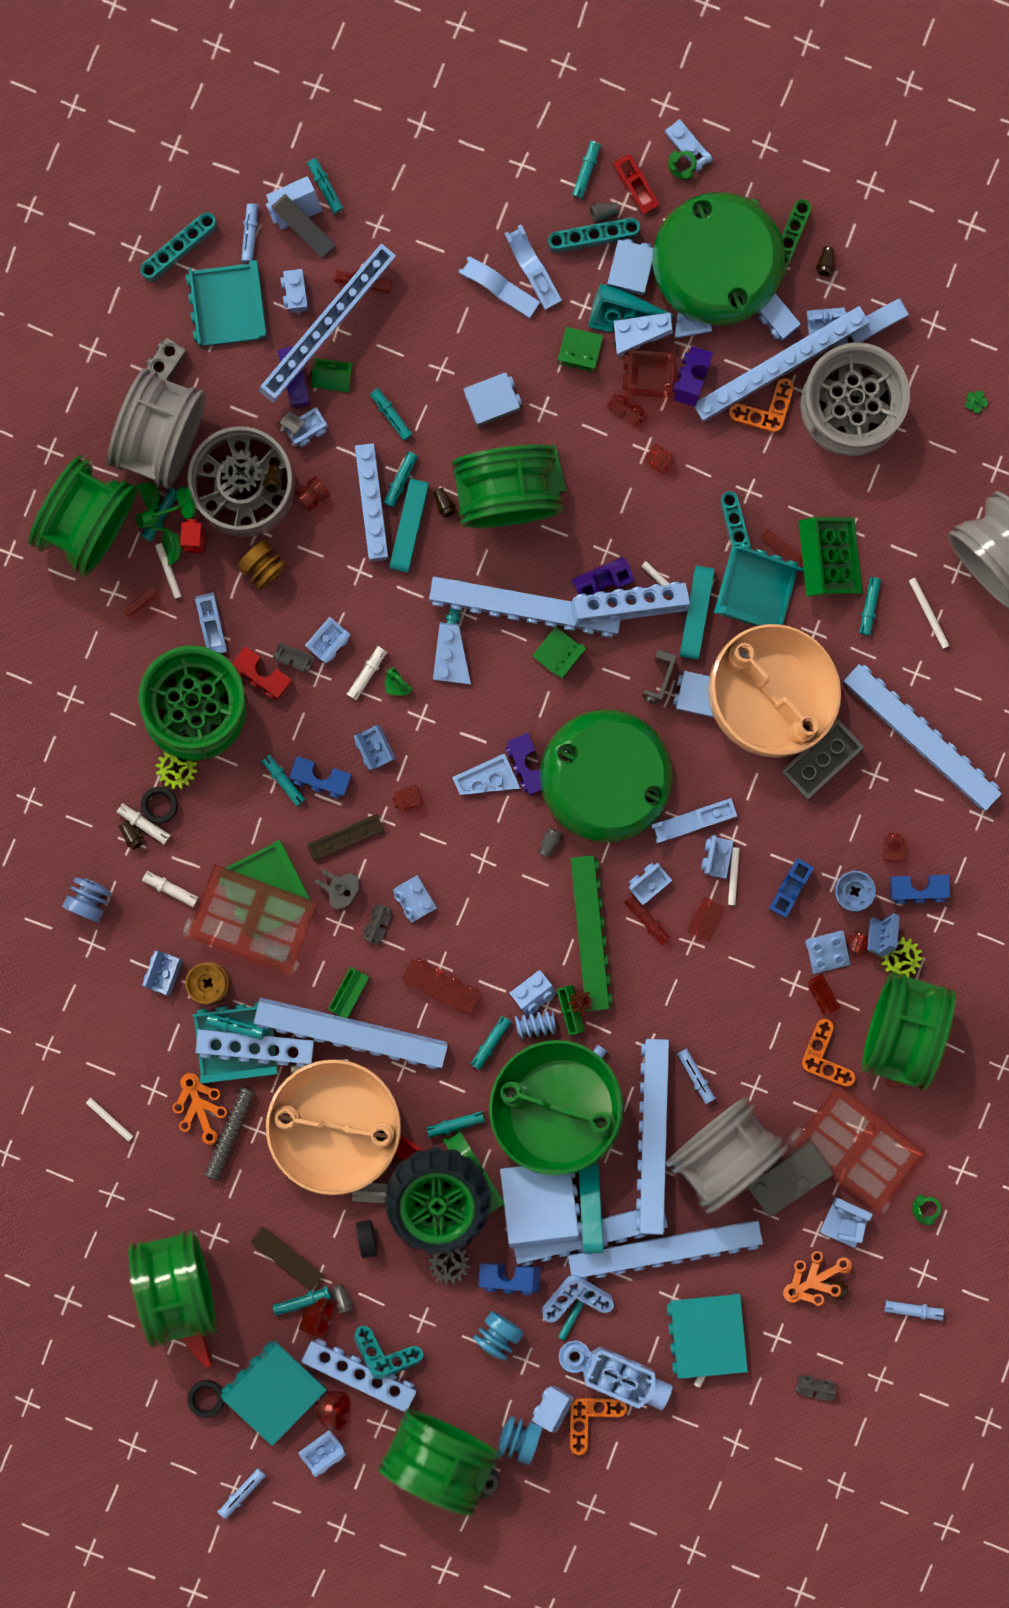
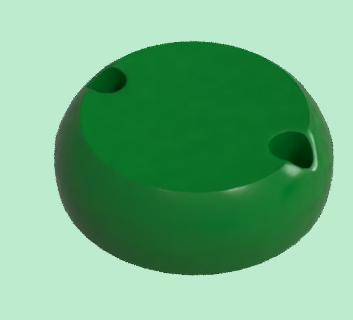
M711 192L695 196L683 202L669 214L657 233L653 247L652 265L654 277L661 294L677 312L701 324L724 326L739 323L754 316L770 302L783 277L785 250L776 223L762 207L752 200L737 194ZM697 210L699 211L701 218H698L696 216ZM732 298H734L737 307L732 305Z
M601 709L574 717L553 735L542 757L540 784L548 809L554 818L568 831L576 836L595 842H619L640 834L661 815L671 794L673 769L670 754L665 743L649 724L627 712ZM560 754L563 755V756H565V757H567V758H569V759H567V760H562V759L560 758ZM645 796L653 799L654 801L648 802Z
M554 1040L529 1046L507 1062L493 1085L489 1113L494 1135L510 1158L522 1167L535 1173L561 1176L585 1170L606 1155L621 1130L624 1102L617 1077L605 1060L592 1050L577 1043ZM514 1088L517 1093L512 1092V1091H509V1090ZM604 1118V1119H606V1122H607V1123L602 1122V1121H599V1120Z

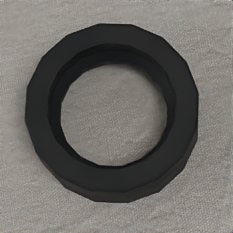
M160 786L152 787L142 797L141 810L144 816L152 822H168L177 813V798L167 788ZM155 794H164L170 800V810L164 816H155L149 810V800Z
M372 1221L356 1222L361 1257L364 1259L377 1256V1245Z
M201 1380L195 1383L189 1390L187 1397L190 1410L196 1416L202 1418L216 1415L224 1405L221 1396L222 1387L212 1380ZM208 1387L216 1392L218 1400L214 1408L203 1410L196 1405L195 1395L201 1388Z

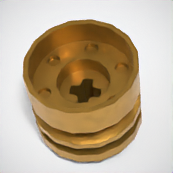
M265 539L255 545L236 566L244 576L252 572L254 573L250 582L254 584L259 580L255 586L259 591L272 584L282 574V571L288 564L285 560L277 563L281 558L279 554L272 558L269 557L274 548Z
M202 963L194 966L188 972L185 988L188 995L194 1001L204 1004L214 1003L227 995L230 989V977L222 966L216 963ZM206 979H212L211 983L213 984V986L207 987L208 983L206 982Z

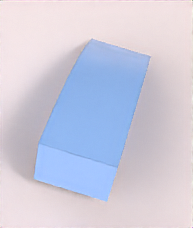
M899 298L866 316L869 326L851 336L854 342L863 343L907 317L909 313L901 299Z
M214 592L195 596L206 648L218 653L227 652Z

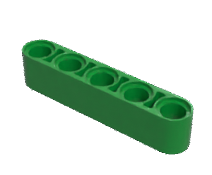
M805 199L796 201L781 236L783 242L790 241L793 245L791 248L784 247L786 264L783 277L811 211V204ZM804 206L807 212L799 213L797 207ZM796 223L800 229L793 231L790 228V224Z

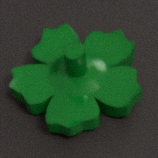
M972 391L967 393V402L964 403L965 408L969 410L973 408L974 413L982 411V407H987L988 404L986 398H983L984 393L982 391H976L975 394Z

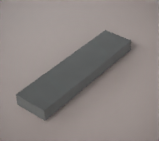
M286 194L271 206L321 258L336 246Z

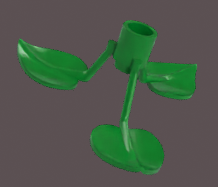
M152 482L137 484L136 486L148 511L136 515L137 526L140 529L149 527V530L165 531L162 535V543L168 558V565H172L181 555L180 539L176 533H171L170 529L155 525L159 522L160 515L181 509L186 519L192 518L195 514V504L191 497V491L188 487H181L176 494L179 505L157 512V504L160 498L155 484Z

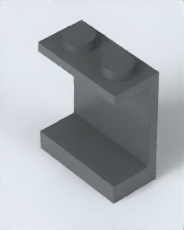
M661 650L657 651L654 661L669 666L659 694L644 690L642 697H645L646 702L652 704L661 702L676 655Z

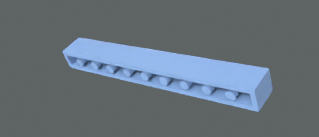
M382 243L378 246L260 386L259 392L272 403L278 399L391 265L396 257L394 253Z
M856 307L700 399L694 408L703 423L869 326L868 319L861 307Z
M433 577L428 602H432L433 606L443 607V605H450L451 609L454 610L466 608L470 609L471 613L481 614V611L488 612L489 616L492 617L505 615L508 616L507 619L519 621V618L527 619V623L537 624L538 622H543L545 626L554 628L560 625L569 631H575V628L582 629L583 633L586 634L599 632L602 633L601 636L613 638V635L616 636L619 631L620 620L575 626L571 601ZM589 605V608H590V609H592V610H596V609H597L596 606Z
M857 665L842 683L982 811H986L1002 794L998 791L1000 787L993 781L988 782L984 778L986 775L979 768L975 770L970 765L972 762L963 755L961 757L956 752L957 748L953 744L944 742L942 734L936 729L932 731L928 727L929 723L921 716L918 718L913 713L915 710L907 703L904 705L900 702V696L893 690L889 692L885 688L886 684L880 678L875 679L871 675L872 671L867 666Z
M259 998L254 1024H257V1027L275 1028L277 1032L283 1034L292 1032L300 1038L309 1036L313 1037V1040L322 1043L330 1041L338 1047L347 1045L351 1046V1049L355 1051L368 1050L370 1054L376 1056L385 1054L389 1055V1058L393 1060L406 1059L408 1063L414 1065L423 1063L431 1069L442 1068L447 1050L446 1041L265 998Z
M646 1039L645 1044L641 1046V1055H645V1063H641V1074L644 1075V1082H640V1094H644V1102L640 1101L639 1113H643V1121H639V1132H643V1138L639 1140L638 1152H642V1160H638V1171H641V1179H637V1191H641V1199L637 1198V1210H640V1218H636V1230H640V1234L663 1235L669 1040Z
M753 1220L604 1248V1253H573L568 1255L571 1276L576 1275L587 1280V1276L595 1275V1278L607 1276V1272L613 1271L614 1274L626 1273L625 1269L633 1268V1271L645 1269L644 1266L651 1264L652 1267L664 1266L663 1262L671 1261V1264L683 1262L682 1259L689 1257L690 1260L702 1259L701 1255L709 1254V1257L721 1255L722 1251H728L729 1254L740 1252L739 1248L747 1247V1250L758 1249L759 1245L763 1243L759 1221Z

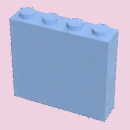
M522 1166L500 1169L510 1249L579 1240V1234H582L581 1222L577 1223L576 1215H580L579 1203L575 1204L574 1197L577 1196V1187L572 1185V1178H575V1173L551 1176L535 1173Z

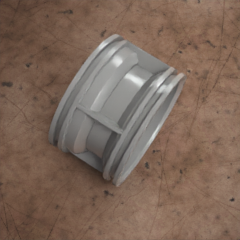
M849 343L838 346L824 354L816 362L803 387L800 411L804 426L815 442L832 453L843 456H861L876 451L891 439L906 416L910 402L909 382L900 363L887 351L866 343ZM860 367L865 368L873 372L874 374L864 378L862 376ZM839 370L838 381L827 379L833 372ZM854 377L857 380V384L850 385L847 378ZM868 384L874 386L875 392H867L865 386ZM838 388L841 390L842 395L836 397L832 394V390ZM886 391L889 396V406L880 400V397ZM851 399H852V400L857 399L858 401H857V403L855 404V403H852V402H851ZM819 400L827 404L823 411H821ZM870 403L875 404L877 411H869L867 405ZM841 407L844 410V415H836L834 409ZM859 415L862 418V422L855 423L852 420V416ZM869 423L879 425L876 429L868 432ZM843 426L846 433L837 430V428Z
M142 369L134 380L117 418L108 449V466L116 467L120 471L127 469L155 480V484L159 486L163 485L164 488H171L177 480L195 440L205 407L206 392L203 390L198 391L195 387L190 389L159 378L158 373L154 371L150 373L149 369Z
M747 1096L713 1119L666 1162L667 1166H674L672 1168L673 1173H683L697 1190L696 1194L701 1199L699 1204L701 1207L707 1206L705 1208L707 1214L722 1206L748 1186L788 1148L786 1143L781 1144L783 1139L780 1136L775 1137L772 1132H767L753 1116L755 1105L747 1103L750 1100Z

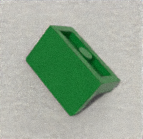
M315 358L311 387L349 392L353 363Z

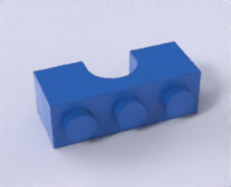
M296 756L289 777L293 780L292 784L301 787L307 784L311 786L313 791L322 793V790L330 792L329 796L340 799V796L345 797L352 774L333 768L329 778L319 780L314 776L316 763Z
M796 858L768 910L783 918H787L800 890L808 880L814 867Z
M949 875L927 876L928 884L923 891H917L912 887L911 876L889 877L890 900H895V904H905L907 900L913 899L914 903H926V899H933L934 902H945V898H950Z
M480 1263L478 1287H485V1291L491 1292L503 1289V1293H515V1290L521 1291L522 1295H532L533 1292L540 1290L541 1268L530 1266L515 1267V1276L510 1280L505 1274V1264Z

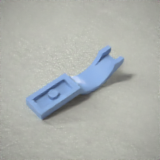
M520 224L517 226L518 229L510 234L506 232L504 235L517 262L527 276L545 310L562 300L544 266L533 251L526 232Z
M468 256V263L463 270H459V274L484 286L499 300L530 319L540 301L507 281L489 266Z
M730 798L652 824L651 828L655 829L658 838L656 843L737 817Z

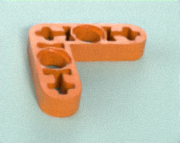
M788 378L778 381L769 412L743 404H734L729 410L730 419L734 422L771 433L778 432L784 423L794 388L793 382ZM787 383V387L790 390H786L784 397L776 396L777 394L781 395L782 388L780 385ZM778 400L783 401L785 404V408L781 411L776 410L774 407V403ZM739 408L741 413L746 414V410L750 412L747 416V421L743 420L745 416L739 415L737 418L732 411H736ZM753 413H758L761 416L759 423L751 421L750 417ZM765 416H768L767 421L776 419L779 426L771 428L772 424L767 422L765 426H762Z
M820 1019L815 1025L802 1058V1067L807 1072L842 1086H850L855 1081L853 1071L822 1059L834 1027L830 1020ZM825 1022L828 1023L827 1026L830 1028L829 1031H825L823 1036H827L826 1040L821 1037H815L816 1032L820 1034L822 1031L819 1025ZM820 1040L823 1043L820 1051H815L812 1048L813 1041ZM813 1058V1062L818 1065L819 1061H822L823 1063L820 1066L819 1073L816 1072V1070L818 1069L816 1067L811 1066L810 1069H808V1065L805 1063V1061ZM831 1065L834 1072L831 1076L824 1075V1066ZM837 1068L841 1069L839 1071L841 1074L845 1075L848 1072L851 1081L844 1083L843 1078L838 1076L837 1080L833 1079L837 1074Z
M579 1397L574 1399L571 1404L570 1449L572 1453L582 1455L587 1450L588 1416L622 1417L627 1411L626 1403L616 1398ZM578 1402L585 1406V1408L581 1409V1416L585 1415V1418H573V1415H578L577 1408H574V1405H577ZM596 1402L604 1404V1410L600 1413L595 1412L593 1409ZM606 1402H611L610 1406H616L619 1402L624 1409H621L620 1413H616L615 1409H610L611 1413H606L608 1409ZM577 1421H582L585 1424L584 1429L580 1432L576 1431L573 1427ZM573 1434L578 1436L585 1434V1438L581 1437V1444L584 1447H581L580 1451L573 1447V1444L577 1443V1437L573 1438Z

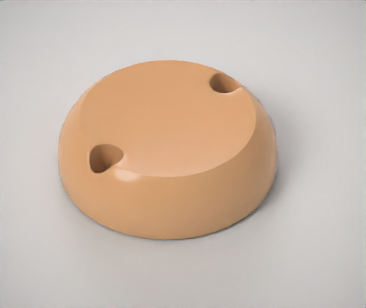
M767 624L750 628L738 634L723 647L710 672L708 698L711 711L718 726L732 742L740 748L759 756L781 758L792 756L811 748L828 733L839 711L841 686L831 657L815 639L789 626Z
M336 1059L311 1063L290 1075L275 1093L269 1106L266 1121L268 1146L272 1157L282 1172L293 1182L307 1190L329 1195L354 1192L376 1180L393 1160L398 1148L401 1132V1121L397 1103L383 1080L366 1067L350 1061ZM281 1119H282V1120H288V1121H291V1122L288 1123V1124H285V1123H283V1122L281 1121ZM383 1130V1131H385L386 1133H380V1132H377V1131ZM376 1137H382L386 1139L384 1141H379Z

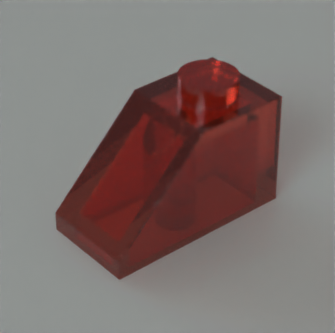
M324 1297L304 1310L298 1329L313 1336L327 1338L339 1301Z

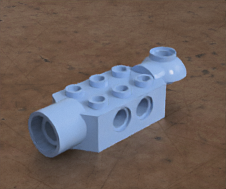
M570 1341L564 1344L559 1352L561 1366L568 1372L576 1373L582 1371L585 1385L638 1409L644 1404H648L662 1411L668 1402L673 1386L655 1378L653 1369L601 1346L591 1352L585 1344L579 1341ZM576 1351L580 1354L579 1358L574 1361L569 1359L570 1353Z

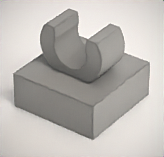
M289 412L280 422L282 424L280 431L283 432L287 427L291 430L289 437H292L303 428L306 422Z

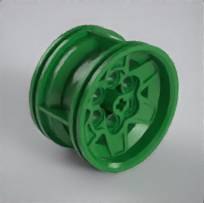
M550 445L509 446L480 451L453 460L451 464L452 468H454L453 476L456 480L460 508L459 518L462 519L460 526L471 529L495 528L539 521L561 514L564 510L563 506L560 505L562 504V498L559 497L555 470L556 456L553 455L555 448Z
M82 455L76 456L64 469L43 502L30 530L28 545L35 547L39 552L53 546L65 552L66 561L72 565V570L76 573L80 572L82 577H87L103 559L121 530L134 503L137 487L129 485L127 481L120 483L117 480H112L104 483L94 477L93 462L91 460H85V457Z
M182 646L171 649L151 663L141 680L138 699L146 730L153 742L167 754L188 761L206 760L226 751L239 737L246 719L243 685L235 667L220 653L202 646ZM197 671L207 673L211 677L201 681ZM176 676V686L166 687L165 684ZM191 681L194 683V686L191 689H186L183 687L184 684ZM205 687L212 688V692L209 695L202 693ZM225 692H227L229 697V706L220 701ZM173 694L180 696L176 702L170 701L169 698ZM214 705L217 709L214 713H208L206 711L207 707ZM157 707L167 711L162 721L158 715ZM179 712L184 715L181 720L173 718ZM195 718H200L202 720V723L199 726H194L192 724V721ZM211 725L219 726L211 732ZM186 731L189 737H183L179 734Z
M891 971L883 985L871 1019L863 1050L861 1071L868 1073L870 1070L871 1075L884 1077L914 1088L919 1086L920 1090L925 1091L936 1073L946 1045L955 1007V990L948 989L947 991L946 987L935 986L906 977L903 974H899L897 977V972Z
M189 1230L188 1235L184 1231L180 1232V1235L146 1243L140 1241L137 1245L135 1243L129 1244L128 1254L132 1285L141 1324L149 1345L153 1348L157 1347V1344L160 1346L165 1345L167 1341L197 1334L205 1336L208 1335V1331L211 1334L216 1333L217 1322L211 1284L203 1251L195 1230Z
M406 1409L404 1412L406 1417L401 1418V1425L386 1456H383L381 1460L383 1464L379 1465L378 1471L396 1485L426 1501L458 1514L473 1516L475 1512L473 1508L477 1507V1500L490 1472L497 1465L495 1460H499L501 1454L482 1440L447 1422L417 1410Z

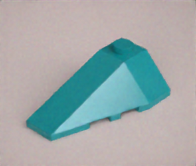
M600 284L594 297L588 327L613 332L614 321L669 312L623 290Z

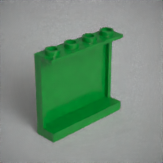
M280 839L264 849L222 870H218L219 876H217V879L221 886L225 885L228 891L225 894L230 904L234 902L237 908L234 912L239 921L243 920L245 924L243 930L247 938L251 937L252 940H255L315 909Z

